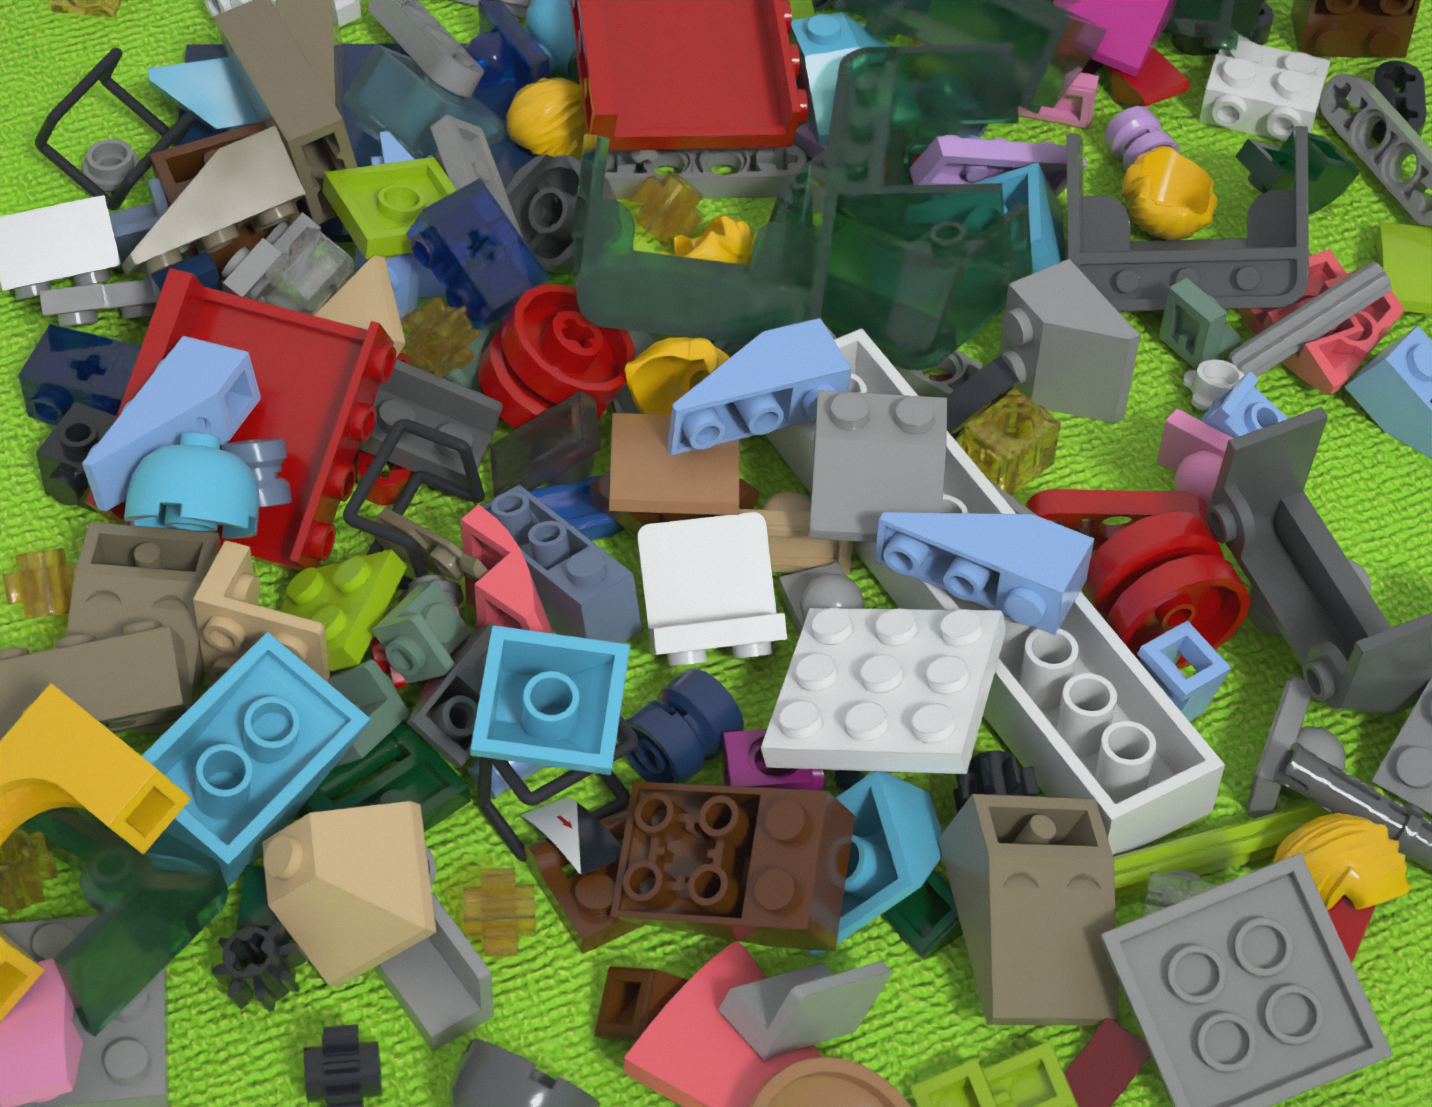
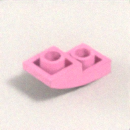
M71 953L37 962L45 971L0 1022L1 1107H16L30 1102H47L61 1094L74 1090L83 1041L72 1019L82 974Z

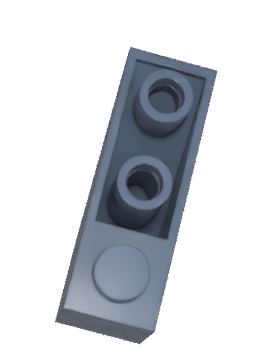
M517 485L482 505L510 532L521 549L553 632L558 635L615 643H624L642 632L634 576L621 563L521 485Z

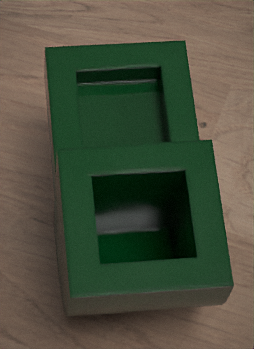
M1293 132L1281 147L1248 138L1235 156L1250 172L1248 181L1263 194L1274 190H1294ZM1309 132L1308 215L1321 210L1338 198L1361 172L1327 137Z

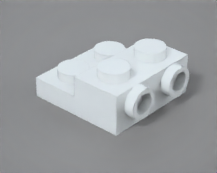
M1223 37L1206 86L1199 122L1281 141H1286L1296 126H1308V132L1311 133L1330 60L1313 57L1302 52H1290L1258 45L1251 41H1240Z

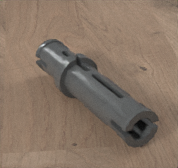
M1297 742L1291 745L1290 751L1286 750L1274 772L1273 779L1276 782L1300 793L1332 814L1355 815L1369 819L1373 823L1385 825L1388 829L1389 839L1399 841L1398 852L1432 872V823L1423 818L1424 812L1411 803L1402 806L1396 801L1387 798L1347 772L1319 758Z

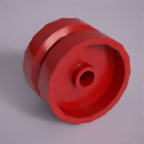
M542 284L525 291L482 353L478 363V380L485 396L503 404L500 417L525 435L548 443H570L590 432L608 404L614 400L627 380L624 368L627 363L635 360L636 349L625 325L609 307L592 295L567 285Z
M1163 512L1142 518L1116 532L1091 557L1087 579L1081 589L1084 596L1138 661L1140 657L1137 653L1141 646L1187 620L1216 651L1233 637L1244 622L1251 602L1244 583L1231 562L1224 559L1220 545L1205 520L1190 512ZM1182 654L1175 664L1178 669L1191 665Z

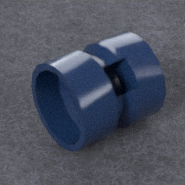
M697 668L686 669L659 692L657 701H647L625 719L638 737L636 748L625 755V758L646 782L685 784L701 771L705 765L704 760L715 759L723 752L724 732L744 731V720L740 709L731 694L717 679ZM617 733V740L619 743L623 741V739Z

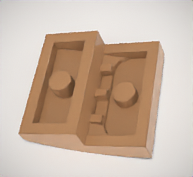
M612 413L609 511L739 515V439L716 444L707 449H695L670 455L667 451L671 415Z

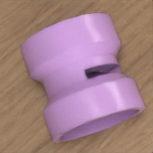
M1135 106L1122 111L1110 121L1105 130V144L1116 158L1123 160L1122 165L1125 171L1134 164V161L1140 154L1150 151L1155 147H1173L1180 154L1176 142L1168 133L1161 131L1159 120L1145 106Z

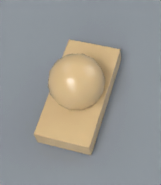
M785 491L774 494L764 501L761 510L739 509V514L756 512L764 517L767 527L772 572L797 573L839 562L844 574L850 575L853 541L810 539L811 501L803 494Z

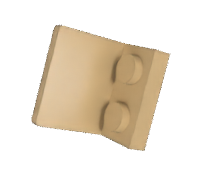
M225 540L193 598L206 681L215 684L259 639L269 632L328 682L330 670L324 625L317 621L258 606L257 599L260 591V579L258 576H254L250 547Z

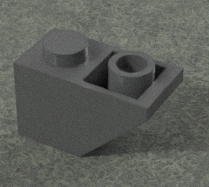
M492 622L470 633L449 654L455 663L454 667L446 675L430 678L426 682L407 722L457 768L463 766L471 756V743L492 625H494Z

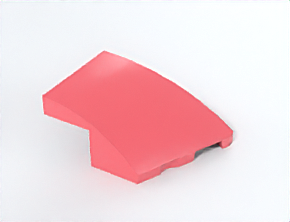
M1331 249L1309 256L1308 286L1301 298L1295 303L1285 307L1235 309L1255 335H1257L1356 271L1346 273ZM1390 290L1388 294L1324 335L1304 344L1302 349L1281 362L1312 387L1327 395H1331L1341 388L1398 321L1405 309L1392 290Z
M478 504L461 519L463 552L477 558L489 570L478 581L465 577L466 602L476 609L477 626L481 628L492 622L495 626L553 634L521 549L510 532L499 520Z
M736 940L709 960L666 1004L625 1055L624 1074L682 1107H746L756 1090L776 1072L794 1063L823 1056L817 1047L812 1045L763 1060L718 1011L730 988L767 978L747 949Z

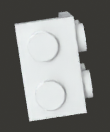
M750 512L739 515L644 525L639 529L637 543L651 655L667 654L668 666L707 662L706 649L732 646L733 658L772 654L771 641L787 639L785 614H777L767 527L766 521L761 514Z

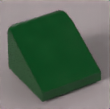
M934 867L922 887L882 913L924 960L963 935L949 879L936 867Z

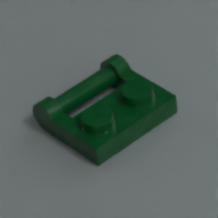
M403 720L362 759L334 767L297 813L302 818L312 812L412 801L421 805L423 829L426 832L470 802V787ZM394 759L400 761L336 804L331 801Z

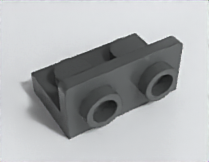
M396 359L389 381L386 384L380 383L373 404L376 407V421L373 432L367 442H360L358 449L376 455L393 424L400 419H409L466 441L472 449L475 463L479 470L492 443L503 404L478 391L470 390L429 373L422 368ZM407 432L402 434L387 460L413 472L426 471L469 487L459 452Z

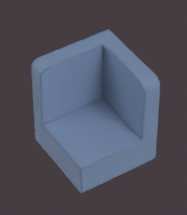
M159 178L148 180L151 197L150 204L109 213L121 262L122 274H125L122 268L124 261L169 208Z

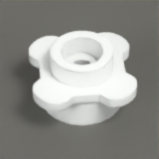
M1216 359L1206 360L1198 365L1197 371L1193 370L1185 373L1183 384L1190 388L1193 393L1191 403L1196 408L1207 411L1216 398L1241 379L1244 373L1230 362Z

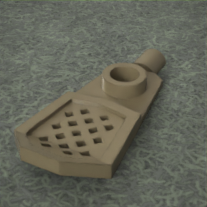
M387 507L377 516V523L408 534L417 541L425 566L429 571L449 577L455 582H458L463 576L478 581L489 571L477 558L464 553L449 540ZM374 536L385 550L392 549L403 562L411 564L406 548Z

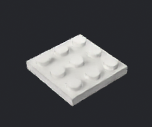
M809 608L761 746L766 768L967 774L1006 633L1002 611Z

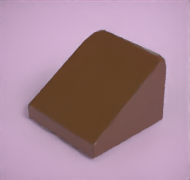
M609 966L594 1037L636 1042L688 980L657 969Z

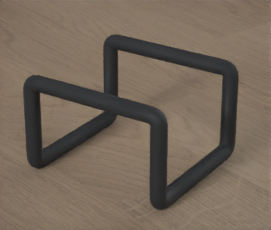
M113 48L49 113L35 139L36 148L93 197L104 195L107 209L112 211L120 208L134 184L152 166L150 154L166 150L172 144L182 142L196 119V114L193 111H187L170 129L111 78V75L122 57V50L120 48ZM98 80L107 90L162 136L156 145L126 175L113 197H110L47 143L58 121Z
M400 419L391 427L345 507L343 520L353 528L406 548L417 579L429 575L417 541L408 534L357 515L402 434L407 432L459 452L469 487L426 471H417L409 478L392 511L403 516L421 483L473 503L482 502L485 498V493L472 449L466 441L415 421ZM375 539L366 555L382 552L384 548ZM403 575L397 587L407 590L409 589V584L414 579Z
M621 714L617 733L623 741L615 745L613 762L632 752L638 744L636 733ZM479 757L477 794L479 808L515 857L522 862H526L523 851L524 844L491 801L492 766L496 768L518 799L528 806L538 805L593 774L592 772L570 770L531 792L508 761ZM613 771L611 775L597 773L616 797L614 800L591 812L598 820H602L625 809L626 801L630 799L628 790ZM548 837L545 838V840H547L548 843L552 842Z

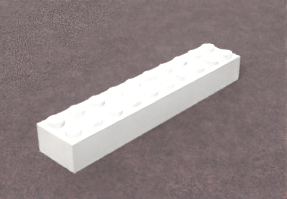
M862 328L834 339L852 368L848 392L918 396ZM816 421L764 434L811 494ZM947 431L942 513L1016 514ZM853 541V549L901 609L992 610L973 601L959 599L946 590L912 576L898 574L890 567L875 562V542ZM1081 591L1056 635L1034 626L1020 624L1003 614L1006 633L983 716L1024 768L1034 767L1037 784L1047 797L1096 799L1113 857L1132 852L1213 811L1225 764Z

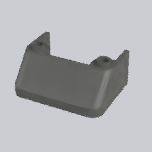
M1296 126L1293 132L1294 190H1274L1260 195L1252 203L1248 211L1247 238L1130 241V218L1127 210L1119 201L1109 196H1084L1083 138L1079 134H1066L1068 259L1075 264L1117 311L1165 310L1169 287L1185 278L1190 279L1203 292L1212 296L1223 309L1285 307L1295 303L1306 291L1309 281L1308 126Z
M1319 407L1228 440L1212 495V506L1207 509V522L1216 540L1221 544L1226 543L1301 664L1304 680L1311 695L1316 700H1323L1331 708L1339 710L1395 715L1415 707L1432 678V613L1391 628L1303 491L1328 419L1323 408Z

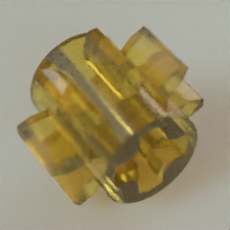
M668 171L662 181L654 175L648 176L632 198L642 206L635 216V220L653 236L668 244L676 234L690 238L706 217L705 214L696 209L704 196L692 184L672 171Z
M436 297L424 307V310L416 307L404 317L403 322L412 331L404 337L405 345L403 348L413 363L412 366L425 371H434L436 376L445 378L454 370V367L462 370L473 361L475 356L466 346L480 335V331L472 328L469 318L465 315L467 308L464 306L458 309L448 306L444 307L441 298Z
M65 548L15 555L18 572L3 574L7 605L23 603L25 620L69 613L77 563L67 565Z
M16 828L0 847V907L7 909L9 915H13L16 910L26 908L35 902L43 903L45 901L43 880H52L58 877L54 855L48 853L44 833L38 831L29 836L25 831Z
M515 868L481 869V886L463 887L465 937L467 940H484V957L518 955V938L536 937L534 884L516 885Z

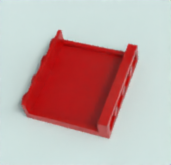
M569 0L589 151L792 147L798 124H805L808 104L806 91L804 89H797L796 84L800 60L797 44H789L788 39L792 22L789 0Z
M169 268L115 421L121 415L124 406L133 400L152 376L158 363L167 357L183 336L249 352L261 399L233 437L226 443L255 439L285 438L287 458L281 464L282 471L277 472V477H283L290 483L292 502L260 507L257 535L253 537L222 538L223 526H218L217 531L214 532L219 533L221 547L225 540L249 546L252 560L297 573L309 567L318 568L320 561L325 562L329 558L335 543L336 527L333 525L339 503L340 501H347L353 491L356 480V467L353 465L360 442H367L373 432L376 421V407L373 404L380 383L386 384L393 373L396 362L394 342L378 322L371 321L368 330L207 288L192 273ZM90 488L85 503L106 519L130 525V521L126 522L124 520L126 500L108 511H102L97 508Z

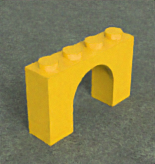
M52 683L48 685L34 703L25 709L20 719L0 740V847L16 828L31 817L54 808L75 807L91 812L144 855L191 800V797ZM1 929L0 1022L45 971L40 964Z

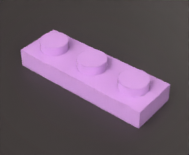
M957 135L937 136L909 170L914 187L917 189L953 190L1039 162L1055 197H1058L1067 188L1066 145H1055L1052 142L1026 143L1012 142L1003 138L984 140L960 138ZM1083 155V169H1084V168L1087 166V164H1086V161H1085V158H1084V155Z

